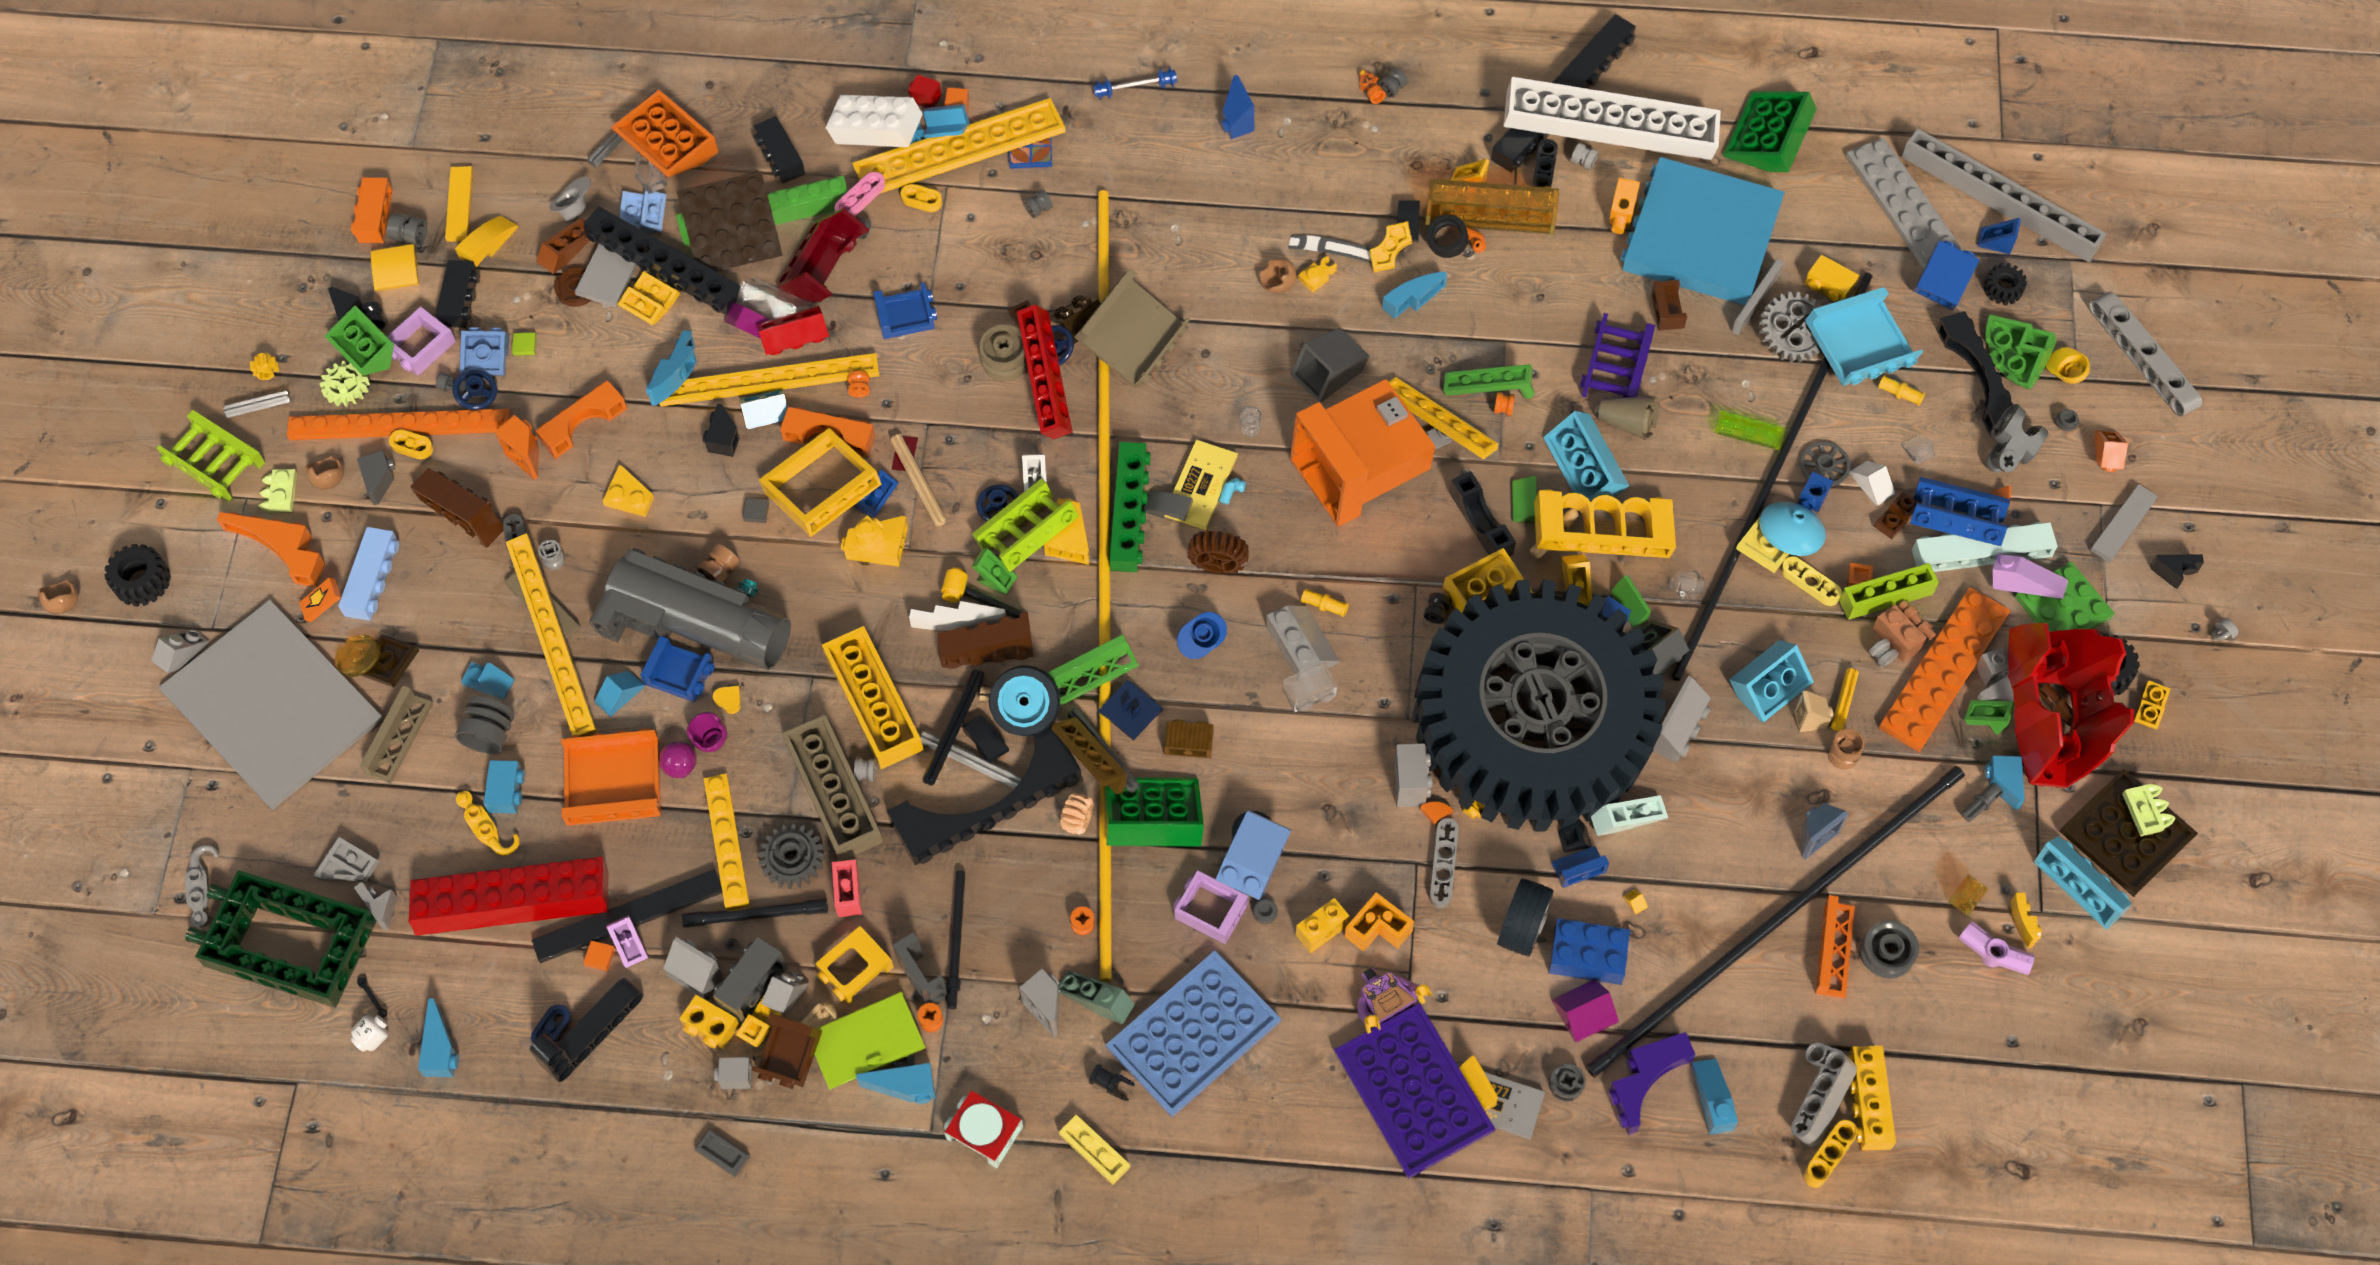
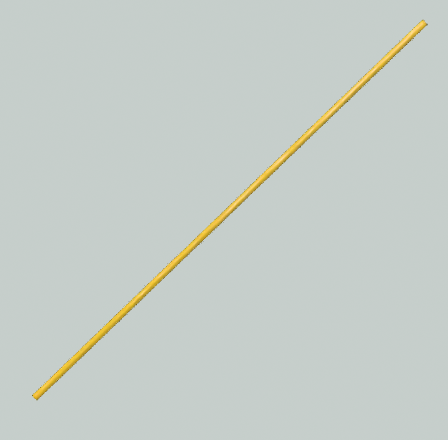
M1106 190L1098 192V299L1100 303L1109 294V192ZM1098 358L1099 646L1110 641L1109 366ZM1100 667L1099 676L1106 675L1110 667ZM1111 680L1099 686V709L1111 698ZM1099 713V735L1111 749V722ZM1099 783L1100 981L1110 982L1112 981L1111 846L1106 845L1104 787Z

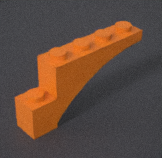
M219 512L217 521L224 531L237 533L263 544L290 569L289 575L295 584L317 587L325 563L318 552L308 549L312 536L305 525L298 522L293 524L285 523L279 519L266 520L255 515L250 517L242 516L236 512Z

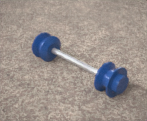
M1170 66L1168 71L1165 72L1160 68L1156 78L1113 86L1107 78L1101 84L1096 80V84L1093 85L1094 95L1099 97L1100 101L1102 96L1106 95L1111 99L1115 89L1159 82L1163 89H1165L1166 84L1174 87V83L1177 82L1176 71L1171 70Z

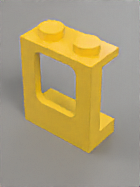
M861 926L815 963L818 969L816 973L818 978L825 985L829 983L834 988L832 992L839 1001L845 1000L849 1005L853 1003L852 996L884 970L887 974L894 968L892 959ZM852 948L868 963V967L850 983L842 985L828 971V967L847 950Z

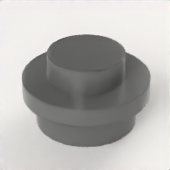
M2064 410L2057 415L2056 424L2064 431H2073L2079 424V418L2073 410Z

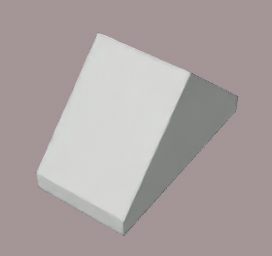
M1045 454L1022 455L1024 492L1040 479L1047 483Z
M1866 461L1850 471L1851 477L1876 506L1895 496L1886 466Z

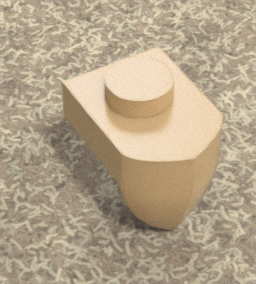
M820 1002L801 1023L818 1028L838 1019V1015L834 1005Z

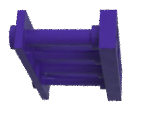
M1604 313L1602 321L1598 320L1594 333H1597L1598 336L1587 375L1583 374L1581 378L1582 397L1586 398L1589 387L1623 395V397H1637L1656 325L1647 323L1645 331H1631L1606 325L1608 314ZM1606 333L1638 341L1637 343L1641 344L1640 349L1631 350L1602 343L1601 341L1603 334ZM1601 351L1633 359V362H1636V366L1625 368L1596 361L1598 352ZM1596 369L1628 377V380H1632L1631 385L1624 387L1591 379L1593 370Z

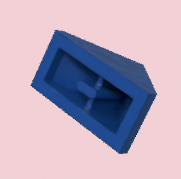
M2015 218L1982 227L1977 245L1980 248L2010 255L2018 236L2021 219Z

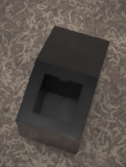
M717 404L715 411L711 412L710 426L704 432L703 443H705L707 451L710 453L734 457L740 439L737 427L723 405Z

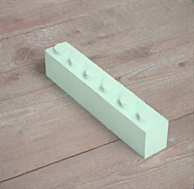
M2035 522L2026 526H2009L2001 546L1947 533L1939 537L1924 536L1916 539L1912 553L1916 567L1930 563L1933 571L1938 572L1993 565L1998 554L2020 556L2027 560L2048 558L2053 556L2058 546L2051 523Z

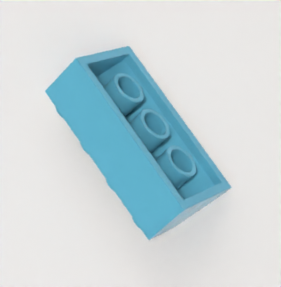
M1574 411L1543 437L1573 493L1582 494L1592 502L1594 498L1600 495H1609L1615 498L1630 486L1590 414Z
M2060 836L2046 843L2034 861L2045 874L2106 930L2124 915L2133 904L2124 892L2118 891L2104 874H2100L2094 869L2087 858L2081 857L2074 850L2073 846Z

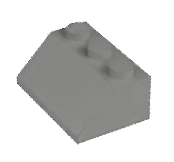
M1287 605L1267 615V629L1298 682L1340 663V660L1307 606Z
M1687 677L1662 723L1661 734L1653 750L1654 753L1675 763H1678L1681 756L1684 758L1687 756L1691 747L1688 742L1691 737L1696 739L1701 729V726L1698 725L1700 720H1706L1711 710L1708 707L1710 697L1692 677Z

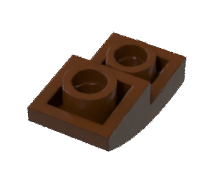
M1902 492L1891 503L1889 509L1875 522L1874 527L1890 539H1893L1912 518L1916 503L1919 502L1905 492Z

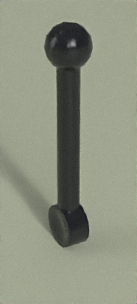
M363 977L359 978L357 985L365 990L377 1008L378 1015L385 1018L388 1014L387 1010L381 1007L367 986L368 981Z

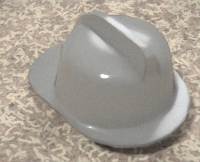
M581 177L573 181L550 204L549 210L558 212L567 222H572L581 215L586 208L584 194L590 187V178Z

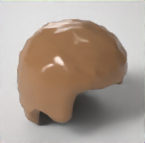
M1285 258L1269 260L1267 267L1260 271L1261 286L1266 291L1272 293L1289 291L1296 280L1294 264Z
M332 456L305 466L309 481L318 489L335 487L344 476V468L340 460Z
M64 580L60 583L40 588L38 590V597L41 605L47 612L61 614L70 611L76 605L78 592L73 583Z

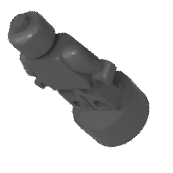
M441 372L437 378L436 388L443 391L452 390L456 378ZM463 380L460 384V395L466 392V380Z

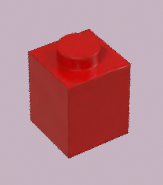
M918 74L914 81L910 82L907 90L909 96L915 100L916 104L924 108L935 107L942 96L939 81Z

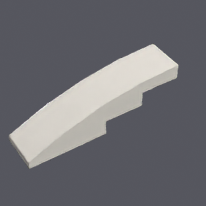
M960 601L958 609L936 605L934 613L911 609L909 615L910 624L913 628L947 631L965 626L969 629H974L978 623L987 621L988 624H995L1000 622V618L1006 617L1005 609Z

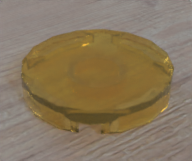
M360 634L345 641L346 644L343 648L340 647L337 650L335 656V666L340 672L348 677H356L366 673L375 665L379 658L380 647L369 635Z

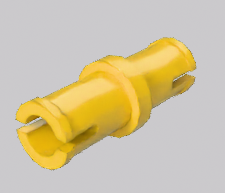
M1886 375L1883 376L1878 386L1879 389L1896 395L1897 399L1903 398L1918 406L1921 405L1926 394L1909 387L1906 382L1900 383Z
M1307 588L1304 590L1301 598L1302 603L1318 607L1322 612L1329 611L1342 617L1346 615L1349 608V603L1333 599L1329 594L1322 595Z

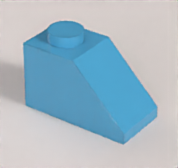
M1992 756L1989 763L1985 765V778H1988L1989 785L1991 783L1998 784L2003 792L2000 797L2014 810H2019L2025 801L2022 757Z

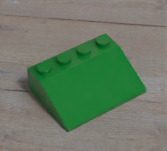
M1752 91L1723 156L1767 172L1789 173L1817 110L1810 92Z
M1135 778L1139 783V788L1132 793L1125 788L1124 792L1115 794L1109 786L1104 787L1107 846H1202L1204 820L1198 778Z

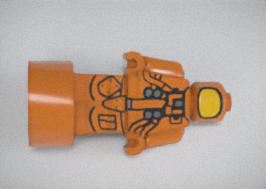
M1361 70L1359 72L1361 79L1359 82L1362 92H1364V89L1368 91L1367 96L1373 104L1382 102L1386 97V93L1381 86L1376 84L1377 81L1379 82L1378 77L1367 73L1366 70Z

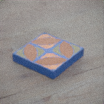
M1052 137L1010 150V169L1052 167Z

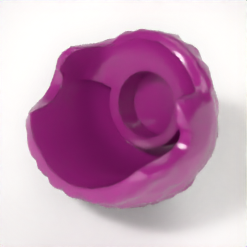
M703 712L696 715L689 722L687 735L697 749L703 752H715L724 745L727 739V728L716 714Z
M683 741L668 743L660 752V768L666 775L672 778H685L696 766V753L692 746Z

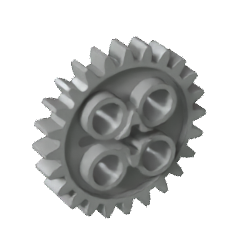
M1788 292L1786 296L1780 294L1777 299L1773 298L1770 304L1765 306L1764 309L1766 311L1760 315L1763 320L1759 322V325L1764 328L1759 331V334L1766 335L1762 342L1770 343L1767 350L1774 348V356L1781 353V360L1789 356V361L1792 363L1797 357L1800 363L1804 360V357L1810 360L1812 355L1816 356L1820 353L1819 350L1821 348L1813 334L1807 330L1806 322H1803L1784 339L1780 337L1806 315L1809 316L1813 309L1823 306L1819 305L1816 307L1815 298L1811 302L1808 301V294L1801 298L1800 292H1797L1794 297L1791 292ZM1792 309H1796L1800 316H1796ZM1776 321L1781 322L1784 329L1779 328L1776 325ZM1790 338L1797 341V346L1791 343Z

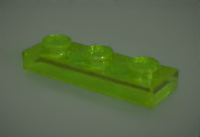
M1720 410L1714 433L1780 450L1786 428Z

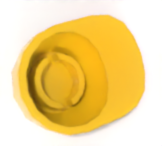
M2064 347L2051 354L2046 364V369L2065 383L2077 384L2085 380L2090 373V363L2084 354L2075 349Z

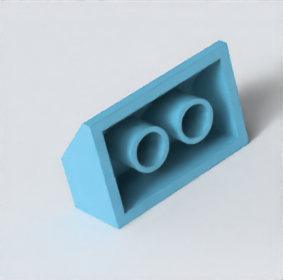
M1782 640L1777 641L1729 679L1738 699L1761 722H1765L1814 683L1798 646Z

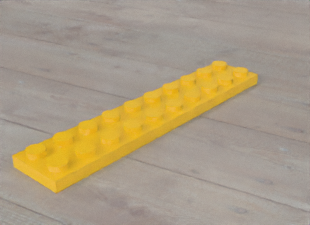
M1048 98L969 124L962 135L927 138L911 143L909 147H899L854 162L852 165L859 181L871 172L882 174L885 180V188L881 192L883 193L1065 133L1066 131L1052 99Z

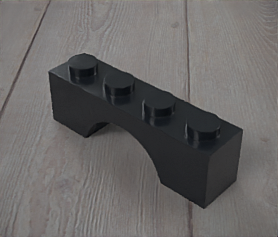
M1472 471L1452 479L1450 494L1487 554L1491 555L1504 548L1509 557L1514 555L1516 541L1506 525L1499 524L1491 514L1486 504L1482 487Z

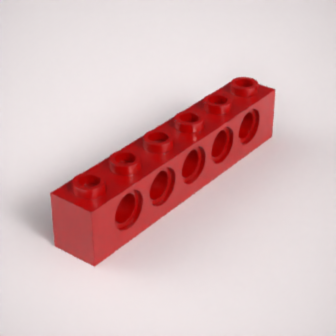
M1035 304L1018 311L1017 316L1040 432L1054 440L1073 433L1049 312Z

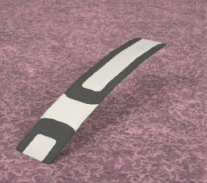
M1292 234L1290 238L1289 249L1331 253L1371 263L1370 249L1372 248L1336 239Z

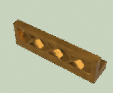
M1077 717L1052 725L1053 732L1103 787L1109 786L1115 794L1124 792L1128 774Z

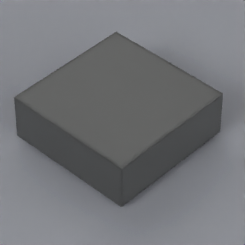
M746 498L743 520L745 522L766 523L770 505L769 500Z

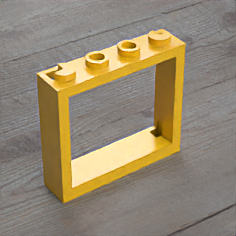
M830 428L819 434L815 439L759 479L764 493L810 537L882 485L877 471ZM835 447L862 473L807 514H804L777 488Z

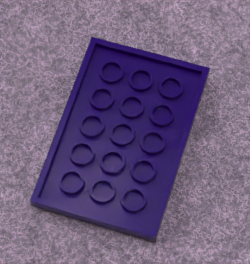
M1420 1003L1380 1024L1381 1029L1374 1027L1371 1029V1033L1365 1032L1334 1049L1335 1055L1408 1179L1495 1132V1127Z

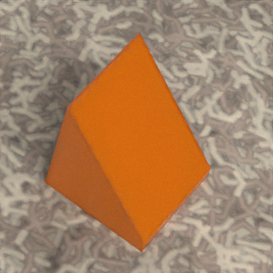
M2011 486L1993 490L1992 495L2010 499Z

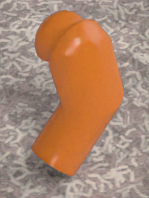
M1466 227L1472 249L1477 253L1483 252L1486 247L1483 234Z

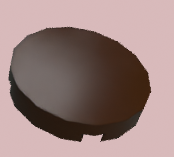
M573 267L566 269L555 280L554 289L557 298L563 304L579 307L592 301L577 296L575 293L586 268Z

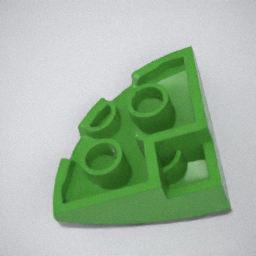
M1989 315L1987 321L1986 342L1988 343L1989 354L1992 357L1993 364L2009 381L2022 388L2031 390L2042 374L2056 345L2057 338L2055 333L2035 329L2029 323L1995 315Z

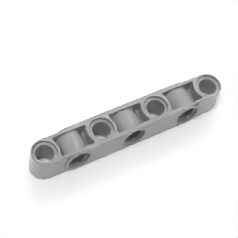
M2107 292L2090 302L2089 307L2094 317L2176 415L2183 417L2202 406V398L2116 294Z

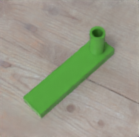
M1531 364L1445 372L1443 392L1446 396L1519 389L1525 399H1529L1535 394L1532 386L1533 368Z

